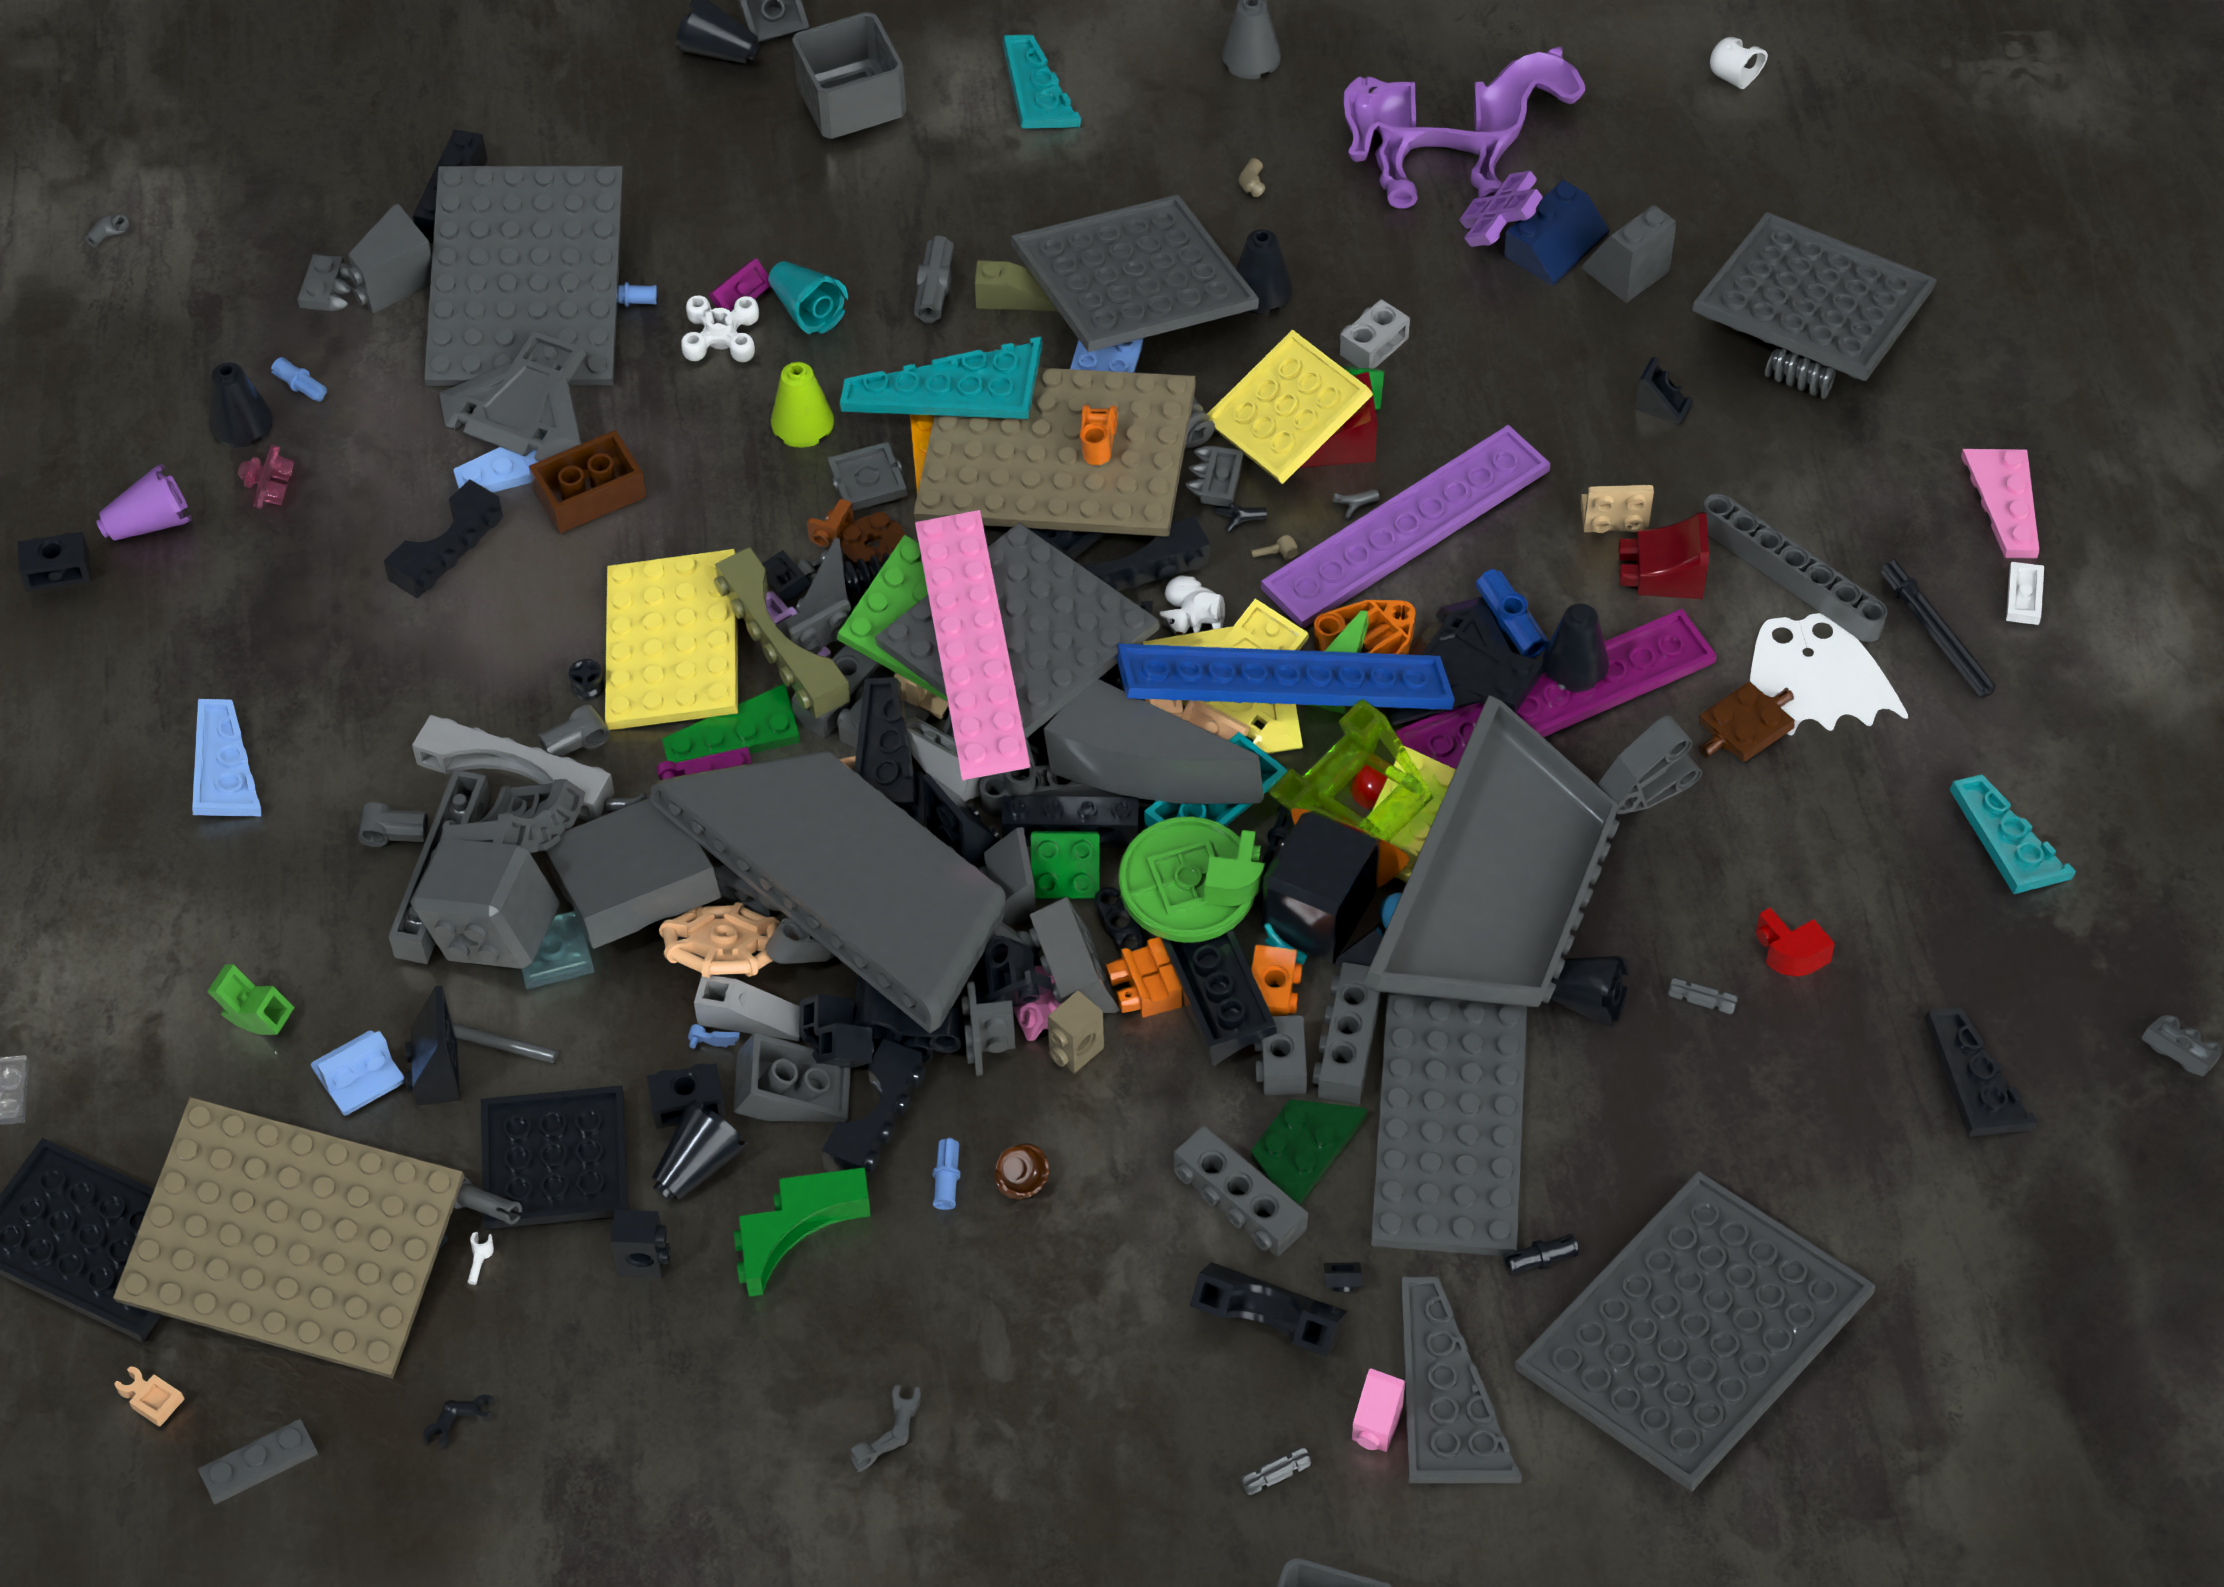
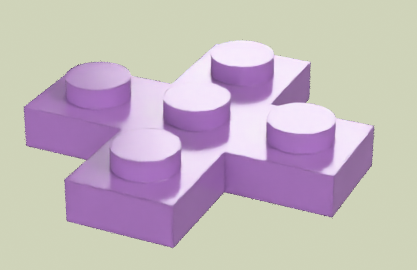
M1531 171L1509 174L1494 196L1476 198L1471 202L1459 219L1466 229L1471 228L1464 238L1471 247L1493 244L1500 237V232L1507 222L1525 221L1535 214L1536 207L1543 197L1537 189H1531L1537 180Z

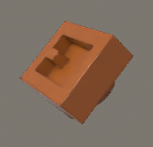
M839 499L834 510L831 509L827 513L825 521L809 518L807 522L809 541L820 547L830 548L834 539L838 538L840 539L841 546L843 528L854 521L852 502Z

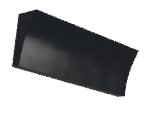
M1232 929L1219 937L1202 942H1175L1161 938L1170 959V964H1172L1182 987V1001L1212 1067L1240 1049L1263 1038L1277 1034L1275 1021Z

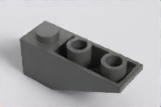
M835 538L830 549L824 550L818 572L813 573L810 577L809 582L811 585L808 586L807 594L804 598L801 597L797 603L796 611L798 613L831 594H834L838 602L847 598L840 539Z

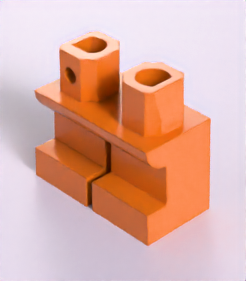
M1160 937L1147 940L1146 947L1134 951L1127 948L1121 949L1122 958L1105 965L1106 976L1111 987L1125 982L1129 984L1128 988L1116 991L1117 1004L1121 1013L1139 1010L1143 1018L1182 1008V987L1172 964H1170V959Z

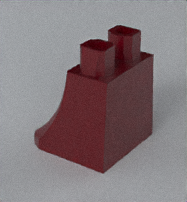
M1698 512L1688 519L1669 526L1638 530L1637 538L1619 539V560L1636 561V564H1620V585L1637 586V595L1703 599L1709 563L1707 513Z

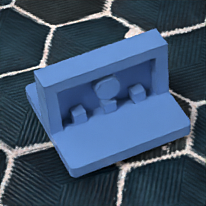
M1143 338L1087 352L1080 340H1078L1070 369L1135 373L1143 345Z

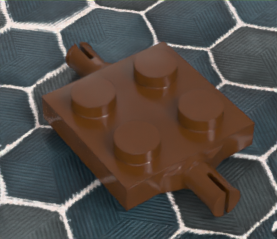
M1750 681L1699 715V724L1712 736V739L1699 746L1700 753L1705 758H1708L1722 748L1732 752L1741 761L1745 762L1794 729L1795 720L1781 709L1782 706L1794 699L1792 691L1789 688H1784L1775 696L1769 697Z

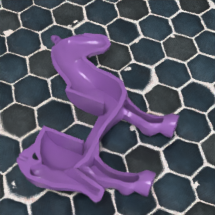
M1555 47L1549 50L1548 53L1535 52L1524 55L1517 60L1511 61L1488 86L1483 81L1475 82V131H1464L1451 128L1416 127L1415 82L1387 83L1368 76L1367 78L1358 77L1344 91L1346 122L1353 135L1349 156L1354 162L1366 160L1372 135L1376 130L1383 141L1375 153L1378 167L1382 171L1379 181L1381 188L1387 191L1389 204L1395 208H1409L1415 205L1418 199L1415 184L1408 181L1402 168L1405 156L1411 149L1418 147H1448L1478 155V162L1471 172V186L1479 190L1478 198L1494 196L1503 184L1494 173L1495 166L1504 151L1520 133L1527 113V101L1533 88L1536 87L1546 91L1564 103L1573 104L1585 93V84L1577 69L1562 58V47Z

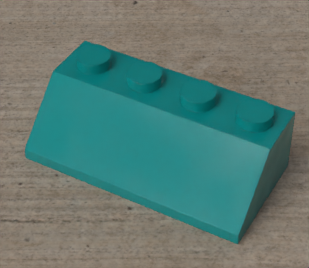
M1240 732L1228 740L1259 755L1263 795L1288 774V770ZM1156 801L1144 811V830L1157 822L1175 817H1200L1227 826L1253 803L1179 804Z

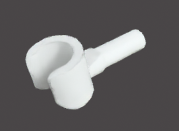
M474 1232L471 1236L470 1241L474 1257L468 1278L469 1284L476 1285L484 1259L489 1258L494 1252L491 1234H489L488 1241L484 1244H478V1232Z

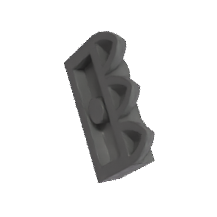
M313 254L297 299L299 308L335 311L347 307L348 303L338 295L349 293L354 289L348 282L343 280L351 278L348 272V268L351 265L344 263L343 257Z
M1205 446L1194 450L1193 453L1196 457L1205 463H1198L1189 467V470L1199 479L1186 483L1185 487L1195 496L1201 497V503L1229 507V504L1234 502L1243 465L1244 452L1242 450L1215 446Z
M2161 1016L2146 1029L2141 1039L2149 1043L2154 1051L2162 1055H2168L2181 1063V1066L2186 1071L2202 1077L2216 1065L2222 1054L2220 1043L2215 1041L2200 1042L2201 1034L2199 1030L2193 1028L2179 1029L2180 1021L2176 1016Z

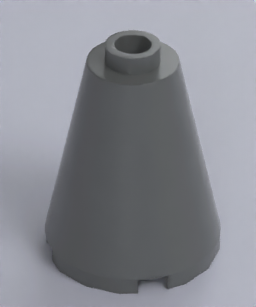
M1240 0L1222 49L1223 64L1225 63L1228 66V71L1233 75L1247 79L1261 78L1262 73L1269 71L1270 74L1280 64V47L1266 2L1264 0Z

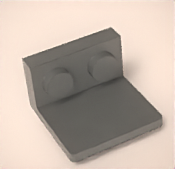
M831 594L776 626L793 643L809 652L818 654L823 646L832 641L839 642L837 635L851 614V605L847 598L838 602L834 594Z

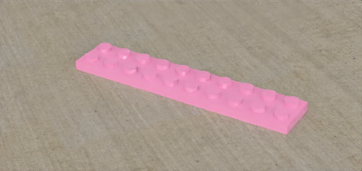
M980 510L915 522L962 780L1030 768Z

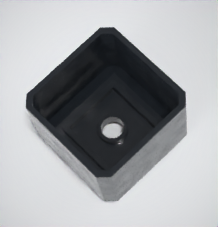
M1316 811L1302 813L1291 833L1284 838L1274 861L1268 864L1264 873L1262 927L1265 934L1268 936L1264 925L1270 923L1275 933L1290 946L1332 964L1335 963L1336 958L1342 953L1376 893L1381 839Z

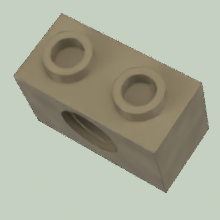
M1077 990L1048 1015L1049 1054L1059 1066H1066L1075 1074L1104 1049L1103 1011L1080 991Z

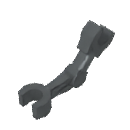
M901 1385L894 1386L892 1390V1405L896 1419L893 1430L887 1431L880 1439L871 1444L869 1442H862L850 1449L853 1455L850 1461L857 1472L870 1467L880 1454L908 1443L910 1419L914 1417L921 1403L919 1387H914L913 1397L905 1400L900 1397Z

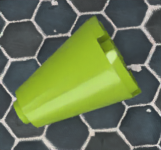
M793 362L786 365L781 372L771 415V426L776 437L778 435L783 439L784 444L799 448L814 446L819 443L820 438L826 434L828 437L832 432L834 415L811 367L802 362Z

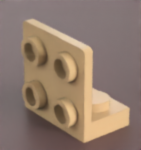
M1653 485L1589 487L1588 494H1581L1584 532L1605 533L1648 530L1654 494Z

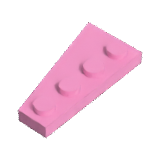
M1963 449L1962 461L1964 465L1968 466L1974 488L1977 487L1980 493L1982 507L1990 516L1992 530L2004 557L2038 558L2039 542L2027 450Z

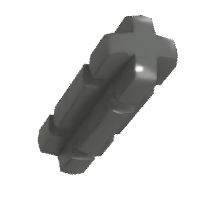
M1678 977L1672 979L1668 991L1670 997L1680 1000L1685 997L1687 1002L1711 1009H1714L1715 1006L1720 1007L1719 1011L1728 1014L1734 1012L1738 1000L1736 994L1726 991L1721 994L1719 989L1695 982H1692L1691 985L1686 984L1687 980Z
M1299 1446L1289 1451V1456L1283 1454L1259 1466V1471L1251 1470L1241 1476V1485L1248 1495H1253L1262 1490L1261 1486L1269 1487L1293 1475V1470L1296 1469L1299 1472L1309 1467L1311 1459L1307 1450L1303 1446Z

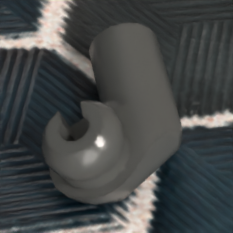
M123 214L102 217L85 235V241L90 246L97 247L105 237L122 235L129 227V220Z

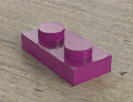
M757 258L751 259L708 293V296L716 308H724L732 312L735 302L739 298L748 296L755 299L769 288V275Z

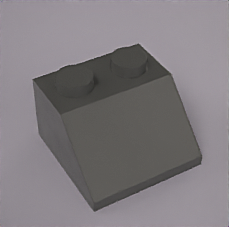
M1021 827L1016 828L984 852L985 866L979 867L981 873L994 883L999 884L1005 892V912L1002 922L1008 926L1032 922L1029 914L1036 912L1033 875L1024 828Z

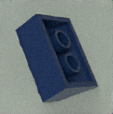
M1562 180L1542 198L1536 207L1535 214L1525 221L1518 220L1506 231L1504 257L1553 286L1609 234V228L1588 194Z

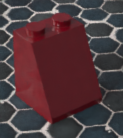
M1363 372L1354 376L1372 392L1369 372ZM1373 395L1299 468L1375 462L1377 416Z

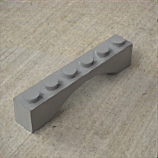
M430 715L412 744L417 765L444 774L453 773L454 769L462 771L486 768L518 773L535 780L539 784L554 783L555 779H567L585 792L583 804L577 817L587 821L601 817L606 809V799L612 798L615 793L611 773H607L600 767H589L577 763L569 757L561 758L549 754L538 747L531 748L518 744L507 737L500 738L488 734L480 728H469L457 724L449 718H439Z

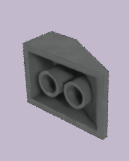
M737 0L747 29L758 36V43L810 29L801 0Z
M754 1032L737 1052L733 1113L764 1121L846 1122L849 1110L850 1068L816 1063L812 1056L813 1048Z

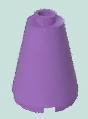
M163 464L155 466L99 512L100 519L96 522L105 538L110 536L112 540L116 541L183 525L192 521L191 514L186 517L184 515L183 509L188 506L172 475L165 477L161 472L166 469Z

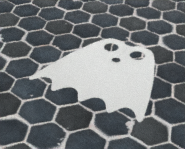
M1810 614L1805 619L1797 621L1787 617L1767 620L1762 625L1756 640L1750 682L1769 697L1775 696L1784 688H1789L1792 691L1794 699L1781 707L1795 720L1794 729L1789 731L1788 735H1793L1800 722L1805 719H1814L1831 731L1837 719L1844 714L1857 717L1867 726L1873 724L1877 711L1881 709H1890L1901 717L1908 718V714L1893 687L1861 642L1823 614ZM1817 623H1827L1832 627L1833 634L1827 639H1820L1813 634L1812 628ZM1785 627L1792 632L1793 639L1786 644L1778 643L1772 637L1773 630ZM1804 648H1811L1814 654L1813 656L1806 657L1803 655L1802 650Z

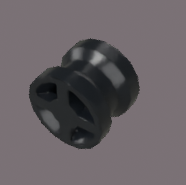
M591 659L578 660L572 664L568 674L573 695L583 701L598 698L604 691L600 665Z

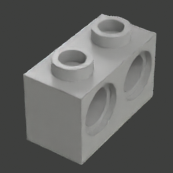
M1379 300L1373 307L1365 309L1356 322L1352 325H1347L1340 335V355L1359 368L1375 369L1409 338L1410 317L1384 300Z

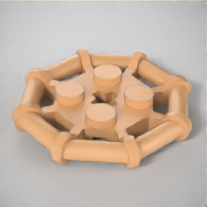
M736 902L734 905L699 906L682 913L672 920H665L661 924L659 932L664 938V957L671 963L678 962L702 973V977L710 978L711 975L746 974V976L751 977L757 975L759 969L773 961L767 954L765 945L780 924V921L776 917H765L745 908L743 903ZM678 937H684L686 939L678 940ZM755 951H761L755 956L752 955Z

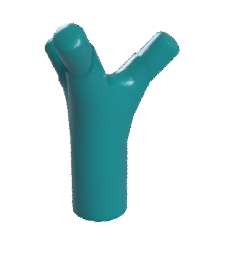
M1270 923L1264 925L1269 936L1265 940L1266 944L1271 947L1296 949L1283 941L1275 933ZM1297 950L1296 963L1304 964L1308 955Z

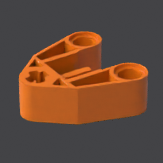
M1364 600L1322 613L1315 619L1313 643L1316 651H1325L1355 616L1363 610L1368 612L1369 625L1361 652L1407 655L1411 650L1416 612L1412 604L1403 600Z

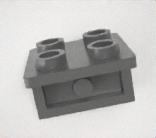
M967 982L968 995H961L968 1064H975L976 1076L983 1075L981 1052L1001 1053L1007 1049H1015L1012 1001L976 1004L974 982Z

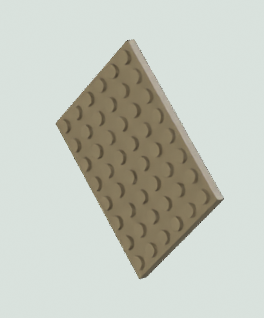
M1038 367L1029 419L935 415L913 512L915 521H924L980 510L982 523L986 526L1014 527L1020 523L1026 528L1169 536L1196 387L1195 376ZM1083 405H1090L1091 408L1108 409L1111 405L1117 406L1118 424L1116 434L1114 435L1112 455L1102 465H1090L1083 459L1080 440Z
M190 1097L113 1298L118 1303L393 1379L461 1188L464 1174L462 1171Z

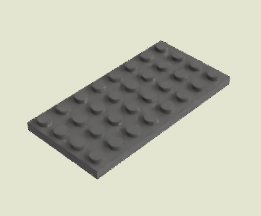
M1387 995L1371 1238L1372 1247L1503 1256L1504 1253L1517 1251L1527 1006Z

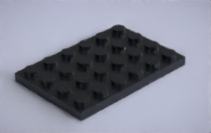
M42 1138L0 1194V1275L143 1342L162 1314L118 1303L113 1297L155 1189Z

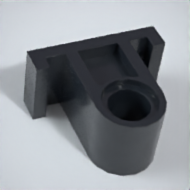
M1001 935L989 941L984 951L989 994L982 991L976 992V1004L1012 1001V1007H1015L1022 1003L1035 1002L1040 999L1041 995L1053 991L1051 978L1035 972L1033 954L1028 945Z

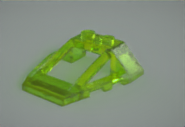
M1361 699L1339 720L1345 735L1303 777L1291 768L1268 793L1290 812L1295 808L1316 811L1390 842L1434 797L1386 716L1364 699ZM1379 738L1405 772L1374 754ZM1365 765H1368L1399 785L1366 818H1363L1333 799V797ZM1318 807H1322V808H1324L1325 810L1329 811L1330 813H1328V812H1326V811H1323V810L1319 809Z

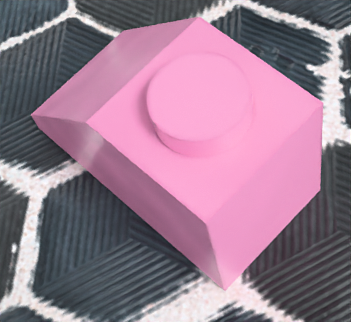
M1371 1368L1369 1369L1353 1421L1352 1440L1357 1441L1359 1445L1366 1449H1379L1387 1452L1402 1416L1404 1380Z

